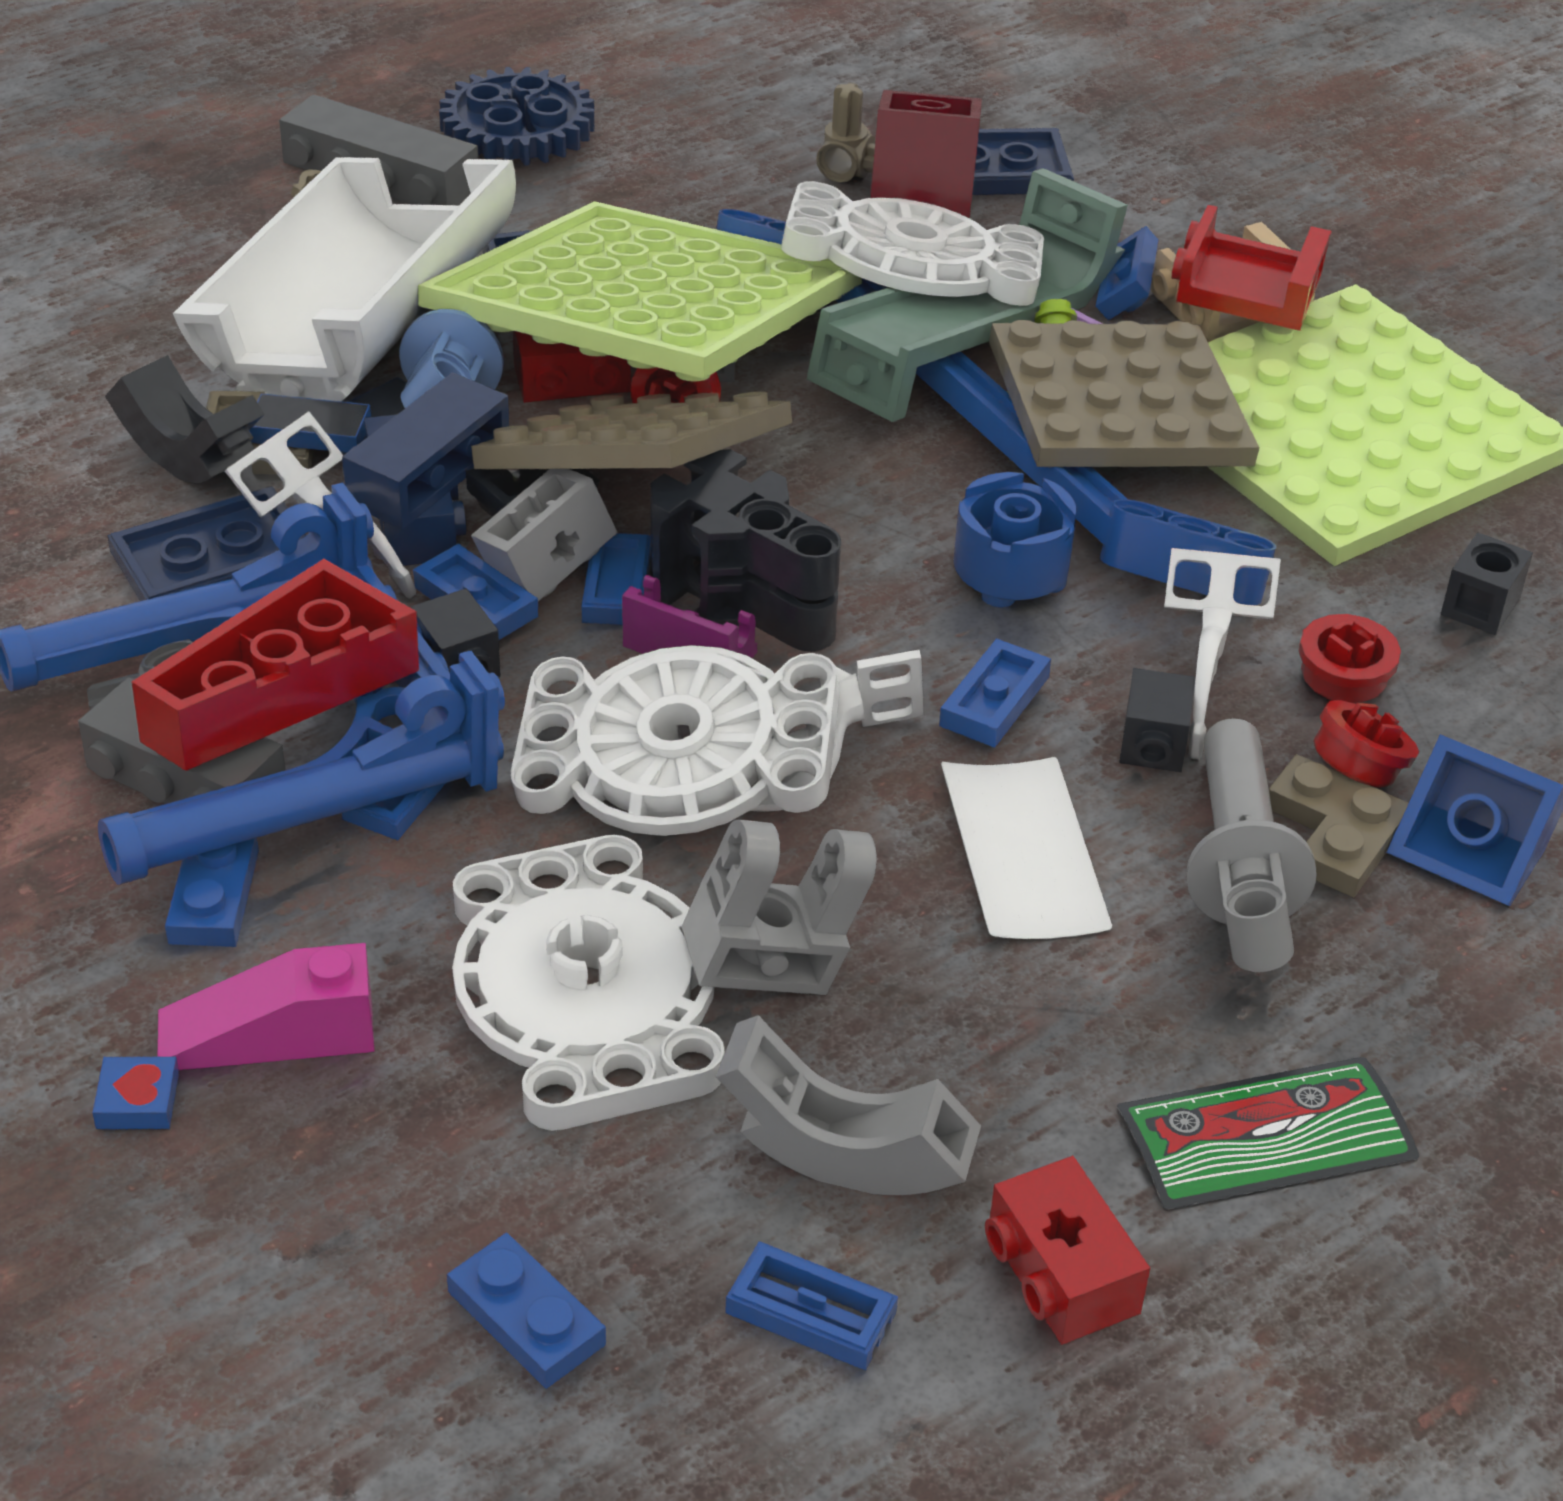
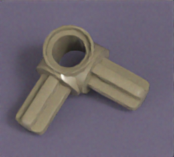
M849 82L848 84L836 86L833 100V120L825 127L824 144L819 149L816 157L817 166L821 173L827 179L834 182L844 183L851 180L853 176L864 179L869 172L873 173L875 137L872 136L867 126L861 123L863 92L855 83Z

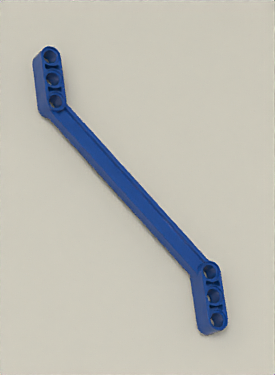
M722 209L718 214L716 230L782 245L786 222L742 210ZM862 278V284L843 294L836 301L838 303L845 302L889 287ZM961 351L917 367L916 374L1039 486H1042V478H1045L1060 485L1070 494L1076 505L1075 519L1103 543L1100 559L1105 564L1167 583L1172 548L1268 558L1274 557L1276 545L1264 537L1145 502L1129 500L1092 467H1037L1009 393ZM1180 562L1176 567L1174 586L1208 595L1212 569L1206 563ZM1247 567L1239 569L1236 573L1233 595L1235 602L1244 605L1261 604L1270 571Z

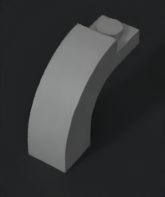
M759 1015L736 1023L716 1078L748 1110L740 1132L768 1156L790 1169L817 1181L870 1194H920L947 1188L966 1181L981 1125L939 1079L888 1094H871L850 1090L824 1079L811 1070Z

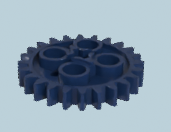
M506 67L504 74H497L489 69L485 78L471 74L469 75L470 83L455 82V90H446L445 99H440L439 101L440 132H444L445 136L477 145L478 155L484 154V159L489 160L503 158V160L520 159L527 166L530 164L531 158L537 157L542 162L548 163L549 154L564 158L566 157V148L580 150V141H589L590 132L595 131L594 99H590L589 90H580V82L578 81L566 83V75L564 74L551 78L547 69L538 74H531L530 67H525L521 73H514L513 69Z

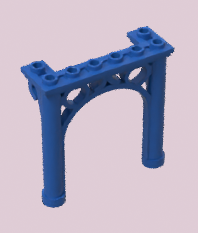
M344 483L331 485L332 494L323 496V509L314 504L302 503L291 506L277 517L271 529V539L279 550L232 573V579L25 630L20 624L0 629V674L7 689L13 692L36 686L38 681L147 654L172 642L187 639L194 642L322 559H326L397 600L390 585H383L376 576L368 557L367 539L372 538L374 535L370 511L364 503L359 504ZM309 532L306 537L299 539L303 534ZM417 622L419 671L395 681L399 687L384 689L380 687L355 698L356 714L352 725L338 744L322 756L304 765L136 813L124 812L100 819L98 821L99 841L107 868L117 885L125 884L147 877L148 869L464 777L470 786L480 784L485 792L497 789L498 761L502 760L504 756L503 742L498 731L499 711L503 710L505 706L504 691L499 678L493 672L488 673L472 651L460 653L459 663L451 665L449 673L444 657L440 652L432 651L423 639L421 628ZM389 715H397L403 724L393 729L379 721Z

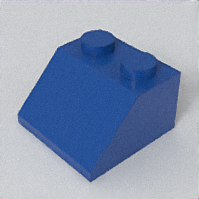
M1440 734L1386 853L1507 906H1511L1543 855L1563 812V785Z

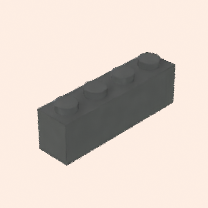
M314 94L279 119L283 162L304 170L322 171L336 157L379 158L391 198L412 205L460 206L471 194L463 163L467 159H478L477 145Z

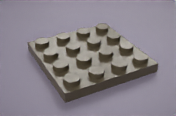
M1017 320L1012 323H992L989 343L1037 467L1255 466L1260 447L1199 325H1192L1183 321H1174L1169 324H1139L1134 321H1120L1117 324H1088L1078 320L1067 321L1064 324L1035 323L1028 320Z
M767 392L737 394L733 396V402H719L718 393L689 395L684 397L685 403H671L670 394L641 396L637 398V404H624L623 395L595 397L590 399L591 405H575L560 408V415H544L527 419V426H507L493 430L494 439L471 446L474 469L674 468L792 424L790 400L768 401Z

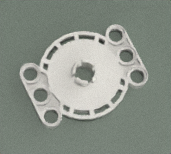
M811 181L802 182L796 188L786 220L781 248L787 255L800 260L821 261L829 259L837 266L858 277L906 292L950 297L979 295L987 292L1001 302L1025 306L1033 304L1035 301L1041 277L1044 238L1037 230L1017 224H1005L986 230L977 222L959 213L918 201L899 198H866L852 201L834 186Z
M690 645L658 649L632 657L603 672L594 680L580 661L564 656L551 658L542 662L534 670L529 684L511 767V781L517 801L523 809L530 813L544 814L562 808L574 797L584 810L606 824L632 833L660 836L697 833L726 824L754 809L768 796L771 797L777 807L785 811L795 813L810 811L818 807L826 799L829 791L839 704V688L835 665L829 658L821 654H800L789 659L774 674L771 669L747 655L723 648ZM805 678H820L826 682L815 691L804 692L794 688L797 682ZM567 680L577 683L571 691L565 694L555 695L546 692L552 684ZM801 724H812L820 728L810 738L796 739L787 735L792 728ZM678 725H688L690 735L681 739ZM559 726L568 729L561 738L554 741H540L536 738L542 730L549 727ZM795 772H807L815 777L809 784L803 787L791 788L781 784V781L786 776ZM540 774H554L558 777L555 783L545 789L536 790L526 787L533 777ZM606 799L619 809L628 811V813L609 807L606 804H604L603 801Z
M619 835L600 836L475 863L464 867L456 874L453 880L455 914L462 923L467 925L457 943L452 967L457 1006L469 1029L491 1050L518 1065L528 1067L522 1079L524 1114L532 1124L550 1131L565 1130L701 1097L713 1092L721 1084L716 1075L725 1054L723 1041L717 1033L708 1028L698 1026L712 1002L715 987L702 986L696 1000H690L691 990L699 984L682 929V924L690 908L674 894L649 881L643 880L642 850L635 841ZM614 860L623 862L630 867L623 873L612 875L602 873L596 869L601 863ZM548 874L558 875L566 880L561 886L549 889L540 888L532 884L535 878ZM483 888L493 889L501 894L496 900L488 903L473 902L466 897L472 891ZM661 909L667 911V912H668L669 914H671L674 918L671 919V918H670L667 914H665ZM478 940L482 945L478 962H467L468 956ZM587 967L599 970V982L587 984ZM466 987L479 996L481 1006L475 1008L466 991ZM697 1052L707 1056L711 1063L700 1070H686L676 1065L674 1060L681 1054ZM629 1068L639 1072L643 1079L632 1086L620 1087L611 1084L605 1077L616 1069ZM556 1084L566 1086L574 1092V1095L568 1100L554 1104L543 1102L536 1096V1093L543 1087Z

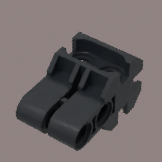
M723 449L684 463V467L688 468L691 473V483L688 485L665 473L650 483L651 577L657 578L660 582L662 603L671 605L689 592L700 598V605L693 612L698 613L702 618L721 625L728 622L739 626L738 617L740 611L743 610L755 616L756 628L795 649L814 652L831 646L836 637L841 538L838 532L831 527L789 506V493L785 477L772 470H768L750 483L737 476L738 470L747 464V457L731 449ZM694 559L697 560V561H699V562H701V563H700L697 567H695V568H694Z

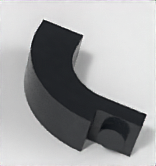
M168 355L121 377L105 396L115 414L138 446L154 462L173 476L190 483H201L225 472L228 467L253 451L255 448L250 441L253 439V436L249 430L265 415L253 395L215 414L211 413L191 393Z

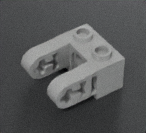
M737 819L732 821L682 924L699 986L826 995L850 949L846 934L874 879L877 858L872 836L867 832L831 829L824 836L799 886L774 884L772 881L776 874L780 857V840L774 824Z

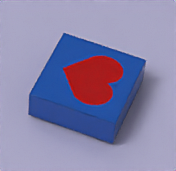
M103 1057L92 1112L96 1129H170L179 1077L176 1057Z

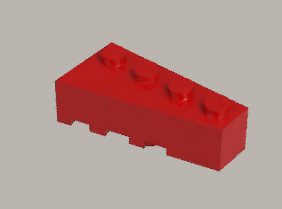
M322 559L132 681L140 742L187 771L419 671L417 611L326 559Z

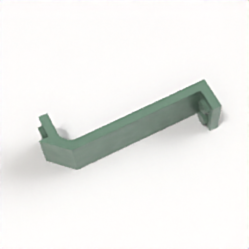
M1044 168L1033 171L1019 225L1037 230L1044 238L1041 277L1033 304L1025 306L1010 305L993 298L987 292L979 295L950 297L918 294L889 287L822 308L806 379L891 422L905 418L917 367L988 342L992 323H1012L1017 320L1035 322V313L1039 311V305L1046 300H1067L1071 303V308L1075 310L1087 306L1098 290L1099 285L1125 251V249L1117 246L1128 205Z

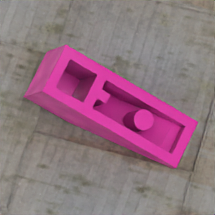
M366 943L293 949L158 1010L157 1057H176L179 1070L375 1052L372 996Z

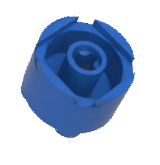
M1001 472L981 477L973 481L966 488L965 498L962 501L960 500L958 508L953 563L959 577L967 585L979 591L985 603L994 607H1008L1016 600L1039 598L1049 593L1060 592L1066 587L1076 522V505L1070 494L1053 481L1042 478V486L1023 482L1024 473Z

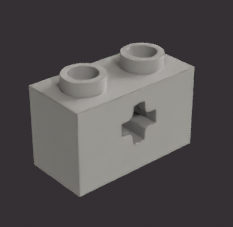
M549 469L475 531L471 537L484 562L530 592L539 601L551 594L557 585L583 562L596 555L599 548L618 532L592 478L570 469Z

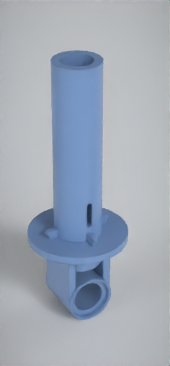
M455 309L433 310L414 320L406 330L400 344V364L408 380L401 393L402 404L405 408L452 372L495 390L503 373L504 356L500 342L494 332L486 323L479 322L468 313Z

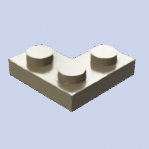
M1298 754L1293 757L1269 788L1273 812L1315 830L1307 843L1315 859L1316 881L1353 898L1386 854L1409 804L1380 789L1354 781L1335 770Z

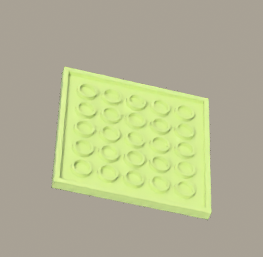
M594 201L419 284L418 306L432 310L455 309L464 311L477 321L486 323L492 331H518L532 335V339L538 343H564L579 347V351L585 355H611L627 359V363L635 368L650 369L658 367L676 372V376L682 380L703 381L726 365L736 362L739 357L754 348L764 345L767 340L782 331L789 330L792 325L805 317L815 314L817 310L830 302L840 299L843 294L862 284V278L837 266L829 259L805 261L793 258L782 251L781 244Z
M1356 284L1311 302L1300 331L1258 322L1208 342L1260 448L1255 466L1207 467L1333 566L1339 565L1563 464V427L1556 420L1547 417L1521 399L1517 393L1505 388L1482 372L1478 366L1466 361L1446 347L1443 342L1433 338L1408 321L1404 315L1395 312L1372 296L1368 290Z

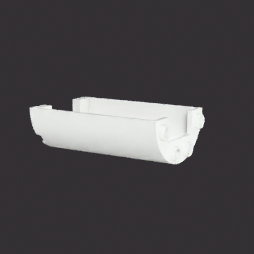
M336 157L173 312L177 325L192 350L212 372L219 367L229 377L239 383L235 391H261L272 395L342 401L402 338L411 323L428 309L418 306V285L474 259L505 225L511 214L516 192L513 160L467 159L463 163V168L471 194L460 206L393 204L379 158Z

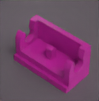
M649 575L644 577L643 596L640 589L632 586L622 595L623 647L642 654L663 648L690 645L723 648L751 658L757 653L758 643L755 642V616L743 610L740 611L738 617L739 629L738 626L728 622L724 625L700 617L698 613L686 609L684 611L662 603L660 582L657 578Z

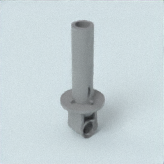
M1225 719L1214 724L1204 737V753L1215 830L1205 836L1191 853L1187 864V885L1196 906L1210 918L1227 925L1232 958L1235 964L1247 971L1267 972L1282 967L1290 961L1294 954L1289 916L1297 912L1311 896L1316 883V864L1308 843L1294 830L1274 822L1261 738L1258 730L1245 720Z

